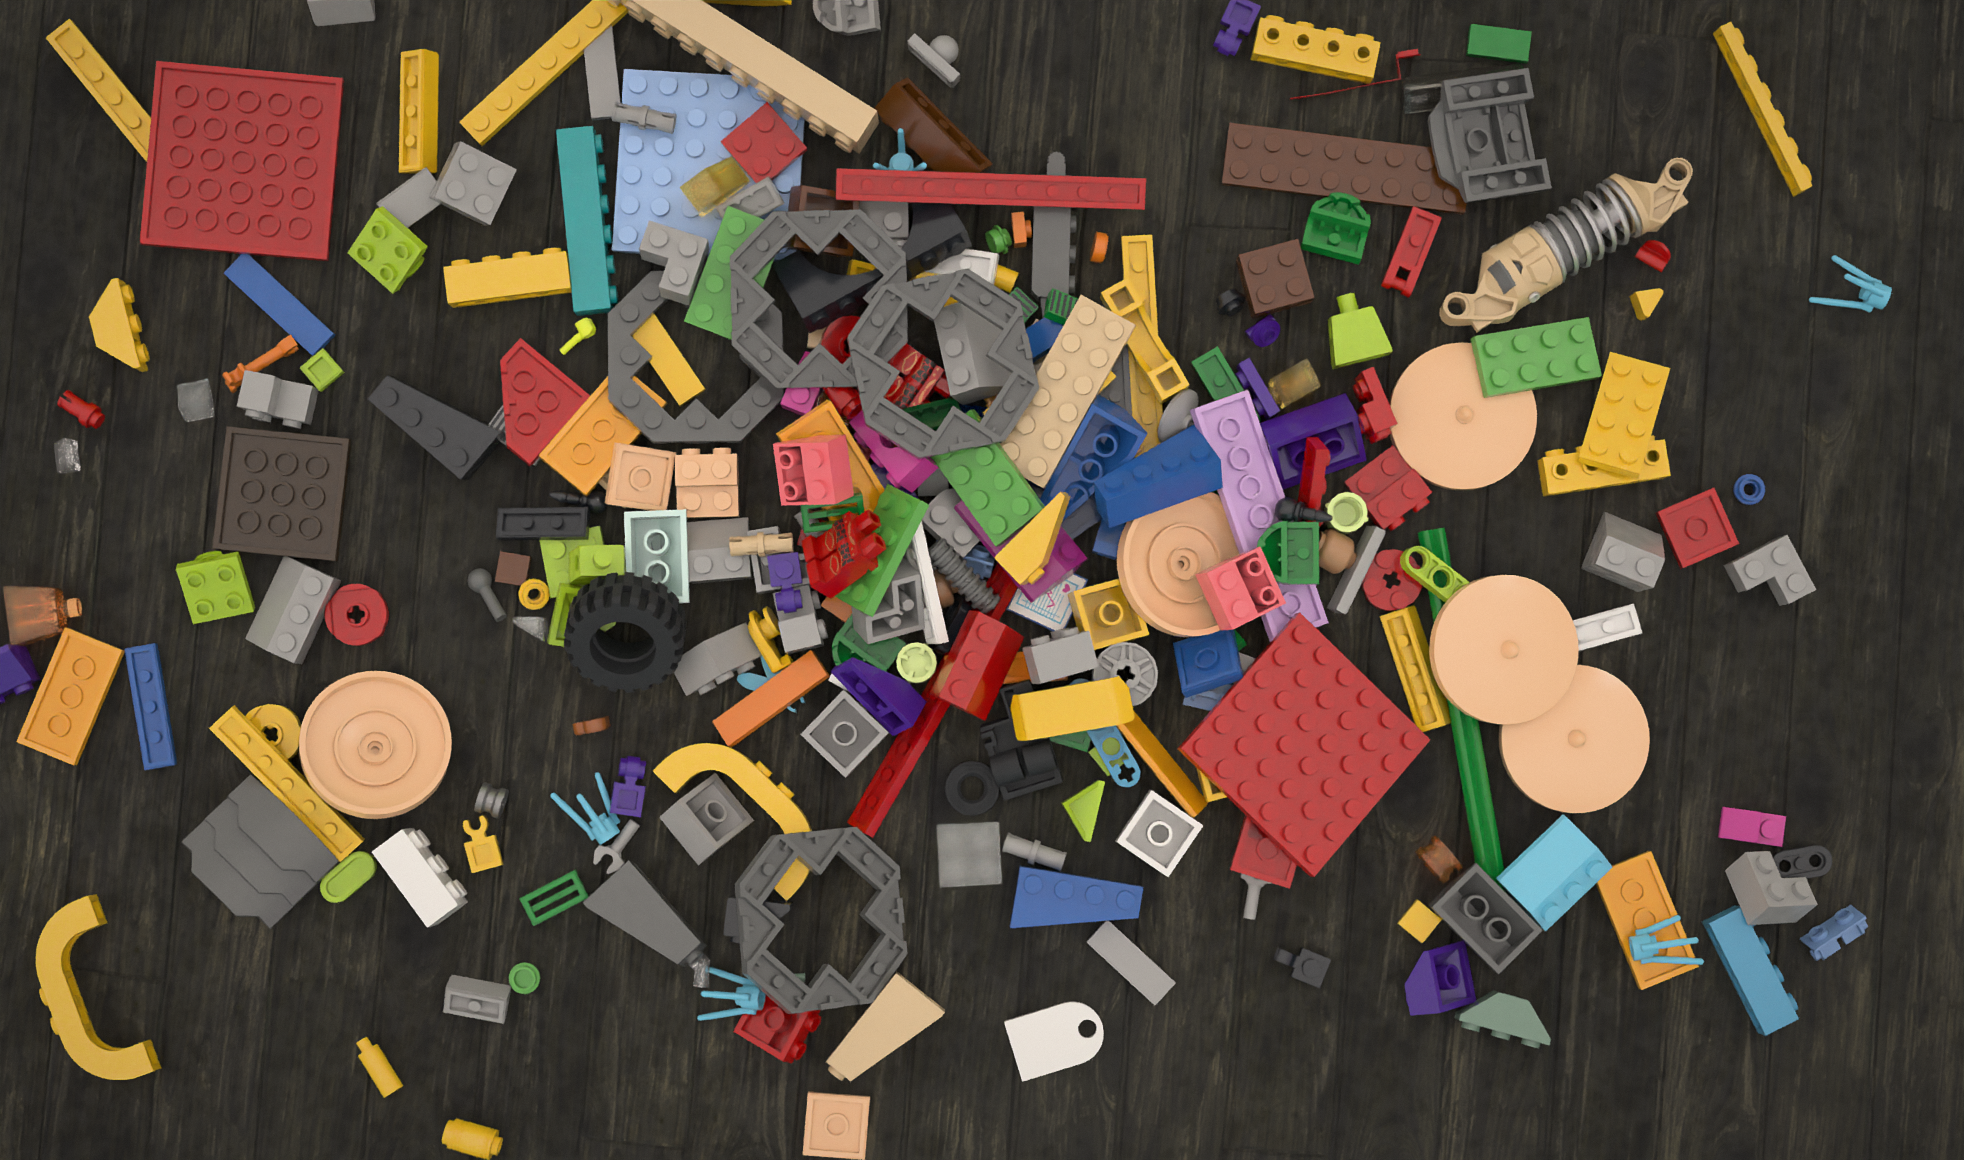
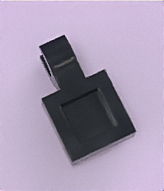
M1277 947L1273 957L1276 961L1293 967L1289 976L1318 988L1321 987L1331 959L1303 947L1300 948L1298 955Z

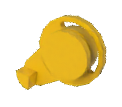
M766 606L762 610L764 619L755 610L749 612L748 631L773 673H776L791 665L793 659L788 654L781 657L773 639L780 635L779 621L773 611Z

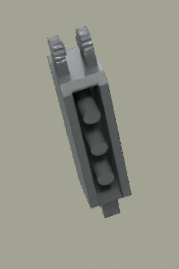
M1057 151L1052 154L1050 153L1047 160L1046 175L1072 176L1065 175L1066 164L1064 162L1066 160L1063 154ZM1033 206L1031 295L1036 301L1041 303L1042 319L1044 318L1047 296L1052 288L1068 295L1075 292V275H1069V263H1075L1076 245H1070V233H1076V215H1071V207Z

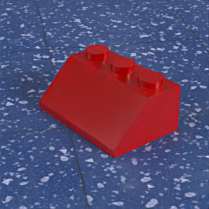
M969 610L930 695L985 721L1023 642L1024 636L979 611Z

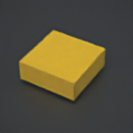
M1416 899L1397 924L1420 943H1423L1442 919Z

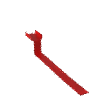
M1418 49L1398 52V54H1396V66L1399 79L1387 80L1328 93L1290 98L1289 100L1327 95L1386 82L1398 81L1401 79L1398 60L1420 56L1421 54H1418Z

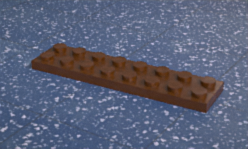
M1229 123L1221 185L1324 198L1328 197L1330 193L1342 192L1350 194L1359 199L1360 202L1405 208H1412L1414 206L1422 210L1465 214L1466 203L1459 189L1439 178L1432 147Z

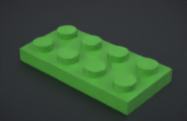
M727 206L684 322L732 340L730 256L756 230L764 219ZM775 257L754 278L763 288Z
M1589 317L1478 335L1471 338L1484 398L1594 380L1602 377Z
M970 409L965 413L979 423L982 420L975 409ZM999 443L931 457L996 547L1001 546L1045 508L1042 501Z
M887 484L873 512L879 516L881 526L871 532L880 535L886 545V550L877 556L879 566L873 571L868 569L861 578L835 597L873 617L929 504Z

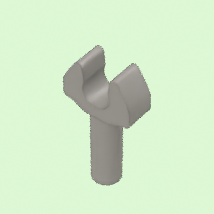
M630 819L611 845H599L594 852L593 863L598 864L605 854H609L613 857V863L607 869V874L618 871L625 864L621 852L640 825Z
M1241 873L1240 877L1248 884L1243 918L1255 920L1260 889L1265 884L1271 883Z

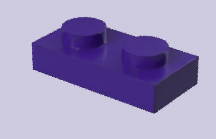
M1250 358L1239 363L1236 367L1238 373L1235 376L1243 390L1248 388L1254 398L1252 402L1258 415H1264L1266 420L1277 415L1280 410Z

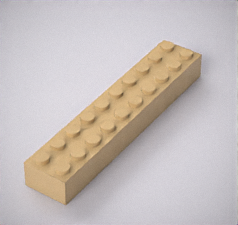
M606 0L614 6H618L621 3L629 9V15L642 23L645 19L655 26L653 29L667 39L671 36L675 37L681 42L679 46L690 54L695 55L697 52L707 58L705 62L717 71L721 72L724 68L732 74L731 78L745 88L751 85L758 90L757 95L770 104H773L774 101L778 102L784 107L783 111L793 119L799 120L800 117L810 123L809 128L823 137L826 133L836 140L835 144L848 153L854 150L860 154L879 124L877 110L702 0Z

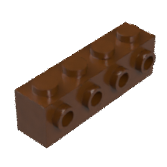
M908 77L895 83L874 108L885 125L892 127L897 133L899 128L904 130L905 145L913 149L922 158V161L927 164V168L932 171L986 173L993 165Z

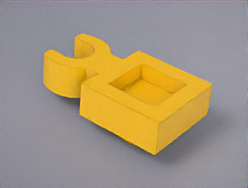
M485 815L479 816L481 827L478 830H474L471 827L470 820L463 822L465 832L472 837V841L464 843L472 873L504 865L496 835L488 837L486 835L489 823Z

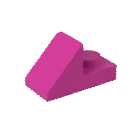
M1722 807L1718 837L1782 847L1786 816Z

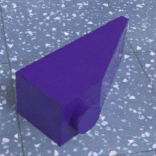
M854 657L831 670V673L892 736L912 727L927 703L906 680Z

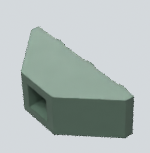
M1493 990L1455 1013L1454 1018L1462 1021L1461 1027L1479 1032L1480 1027L1492 1029V1036L1509 1040L1510 1035L1521 1037V1044L1538 1049L1540 1043L1550 1045L1551 1038L1532 1005L1524 998Z

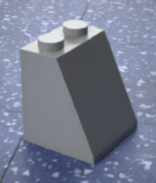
M1603 512L1581 569L1636 592L1654 588L1665 561L1662 535Z

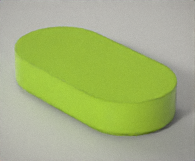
M357 851L350 854L322 879L320 884L322 896L327 901L333 903L348 899L374 876L377 869L375 858L365 851Z

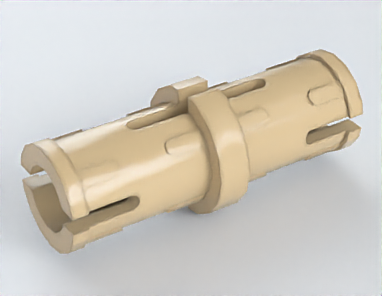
M757 532V535L729 537L731 557L742 555L766 557V554L793 553L794 551L792 533L764 535V532Z

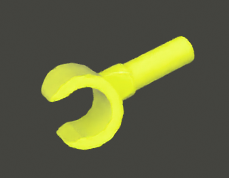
M583 318L575 323L579 333L574 335L559 349L563 355L578 342L595 335L596 327L592 319Z

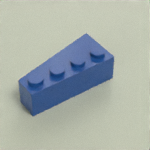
M1195 424L1094 481L1096 508L1109 528L1223 488L1221 459L1195 427Z
M1020 865L1010 928L1139 918L1143 887Z

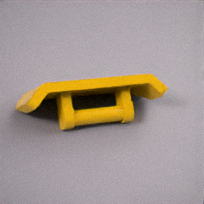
M1119 676L1016 694L1012 697L1010 707L1018 741L1120 725L1133 721L1135 717L1129 687Z

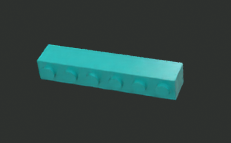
M593 126L556 129L573 310L577 316L609 313L614 308L613 304H618V292L616 285L611 286L610 274L615 273V261L613 255H608L607 243H612V231L610 225H605L604 213H609V201L607 194L602 195L601 183H606L605 165L599 164L598 154L604 151L602 135L597 134Z

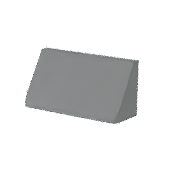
M307 0L316 26L374 21L376 18L374 0Z
M425 167L378 201L377 205L386 208L408 228L440 205V203L429 198L437 180Z
M451 975L445 989L443 1012L504 1024L511 986Z

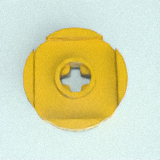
M267 704L255 707L246 714L245 717L265 737L267 736L264 733L266 728L273 729L275 727L278 730L277 741L271 740L270 742L288 761L299 751L301 723L293 711L282 705Z

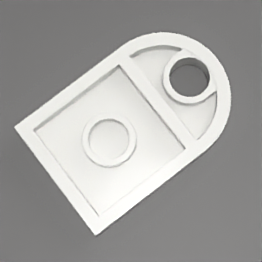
M1064 1002L1004 1021L1022 1082L1084 1063L1096 1055L1103 1042L1104 1031L1099 1016L1091 1007L1080 1002ZM1083 1020H1091L1096 1024V1031L1090 1037H1083L1078 1032V1026Z

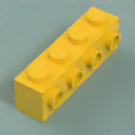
M1268 15L1266 18H1260L1251 60L1370 84L1374 78L1381 42L1374 41V37L1366 34H1356V37L1344 35V31L1337 28H1326V31L1315 29L1314 25L1308 22L1299 21L1295 25L1284 22V19L1281 17Z
M561 248L544 249L543 254L531 256V252L513 253V258L500 259V256L494 255L483 257L482 262L470 263V260L467 259L452 261V266L443 267L448 304L452 308L572 293L568 253L566 251L562 252Z
M1654 435L1650 437L1638 479L1579 463L1578 458L1582 446L1575 447L1576 453L1564 454V449L1545 452L1546 457L1537 460L1543 497L1664 479L1671 476L1665 439L1655 441Z

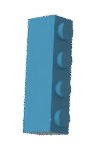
M1734 905L1702 921L1757 1032L1766 1036L1798 1020L1799 1018L1795 1012L1798 1010V1005L1790 993L1786 994L1781 984L1784 982L1782 973L1776 965H1771L1767 957L1770 954V950L1762 937H1757L1753 929L1756 925L1747 924L1740 906Z

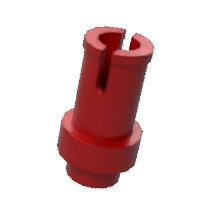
M66 390L63 393L67 400L60 396L57 403L58 407L77 417L78 422L86 428L92 426L97 429L104 422L105 415L101 413V408L92 402L87 403L70 390Z

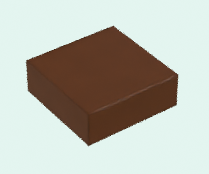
M500 551L495 582L521 586L528 580L532 557Z

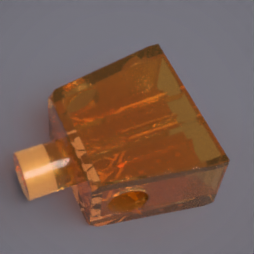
M3 587L11 645L26 646L62 634L64 628L67 627L66 618L82 615L80 599L64 600L62 589L53 587Z

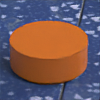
M1096 231L1090 253V262L1101 264L1104 261L1109 238L1107 233Z

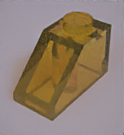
M731 156L703 169L680 186V189L702 218L712 211L715 206L724 202L747 185L750 180Z
M1308 359L1273 377L1268 382L1270 385L1268 391L1275 403L1280 405L1281 409L1315 394L1321 387Z

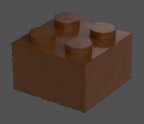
M800 185L791 187L788 212L859 209L860 201L836 200V191ZM840 233L821 254L840 258L852 257L854 246ZM797 234L784 246L786 249L815 253Z
M1298 239L1238 255L1236 264L1252 319L1306 305L1315 298Z

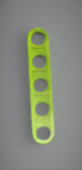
M1422 546L1408 548L1400 557L1402 569L1445 603L1457 590L1470 583ZM1412 552L1419 553L1423 558V564L1420 569L1413 568L1409 563V556ZM1437 570L1444 572L1447 577V583L1443 588H1439L1434 584L1433 575Z

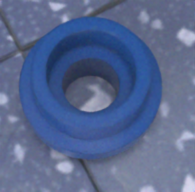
M1746 474L1736 480L1733 488L1734 495L1740 503L1753 505L1763 498L1765 485L1758 476ZM1746 484L1753 487L1752 495L1745 494L1744 486Z

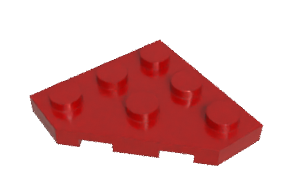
M520 338L500 360L506 446L531 467L539 458V454L587 401L590 395Z

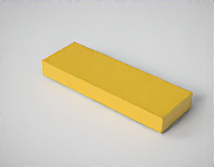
M653 314L632 336L652 355V359L649 362L681 407L706 389L655 314Z

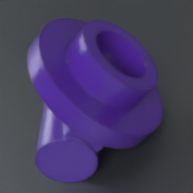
M1269 314L1247 329L1245 333L1257 346L1265 347L1272 344L1278 338L1280 325Z

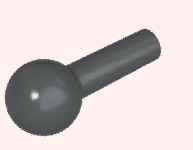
M482 568L473 570L467 579L468 586L472 591L481 594L496 622L502 621L507 615L491 588V574Z

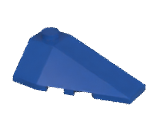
M1098 394L1040 497L1044 506L1046 507L1060 492H1067L1070 500L1063 518L1064 521L1095 493L1094 481L1133 460L1147 432L1124 408Z

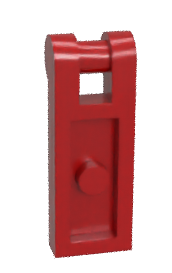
M1414 206L1411 208L1388 269L1381 282V287L1386 289L1392 287L1401 291L1400 294L1408 298L1411 296L1442 217ZM1399 268L1409 272L1406 280L1396 276Z
M1306 437L1297 502H1305L1306 507L1320 510L1322 495L1326 492L1325 470L1330 464V451L1319 437ZM1304 519L1305 522H1316L1315 520L1310 521Z

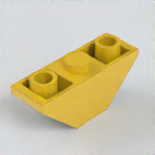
M119 278L111 279L89 316L96 347L141 372L148 371L146 362L150 358L146 345L144 343L141 344L138 332H142V325L138 315L133 313L131 303L135 301L132 288Z

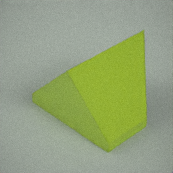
M1100 780L1095 781L1061 802L1082 839L1087 842H1091L1105 782Z

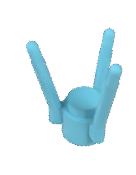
M902 128L898 129V153L891 157L889 167L887 168L878 163L873 164L876 170L923 171L927 167V164L923 162L914 168L912 158L905 151L904 130Z
M1833 255L1831 259L1857 276L1845 274L1844 278L1861 287L1859 298L1863 299V302L1819 297L1809 298L1811 303L1857 308L1871 312L1874 307L1882 310L1886 306L1892 289L1882 284V281L1869 276L1847 261Z
M597 772L595 773V778L609 817L605 813L597 816L583 795L578 794V801L592 820L589 822V826L556 793H551L550 796L587 832L592 841L596 839L601 845L620 832L617 824L621 821L616 814L609 812L611 800L601 774Z
M1679 915L1665 919L1647 928L1635 930L1636 936L1629 937L1633 961L1640 960L1641 964L1653 962L1702 965L1704 963V960L1700 958L1653 956L1659 953L1658 949L1698 943L1697 937L1657 942L1655 935L1649 936L1653 932L1678 922L1681 919Z
M714 967L708 969L710 973L742 984L743 987H737L736 993L702 991L701 995L703 997L732 999L741 1008L701 1014L697 1017L699 1021L742 1014L756 1015L757 1010L763 1009L766 994L749 979Z

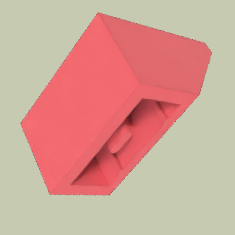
M846 434L818 435L773 444L781 505L837 504L854 496Z
M1261 547L1221 561L1195 574L1220 631L1233 630L1286 604Z

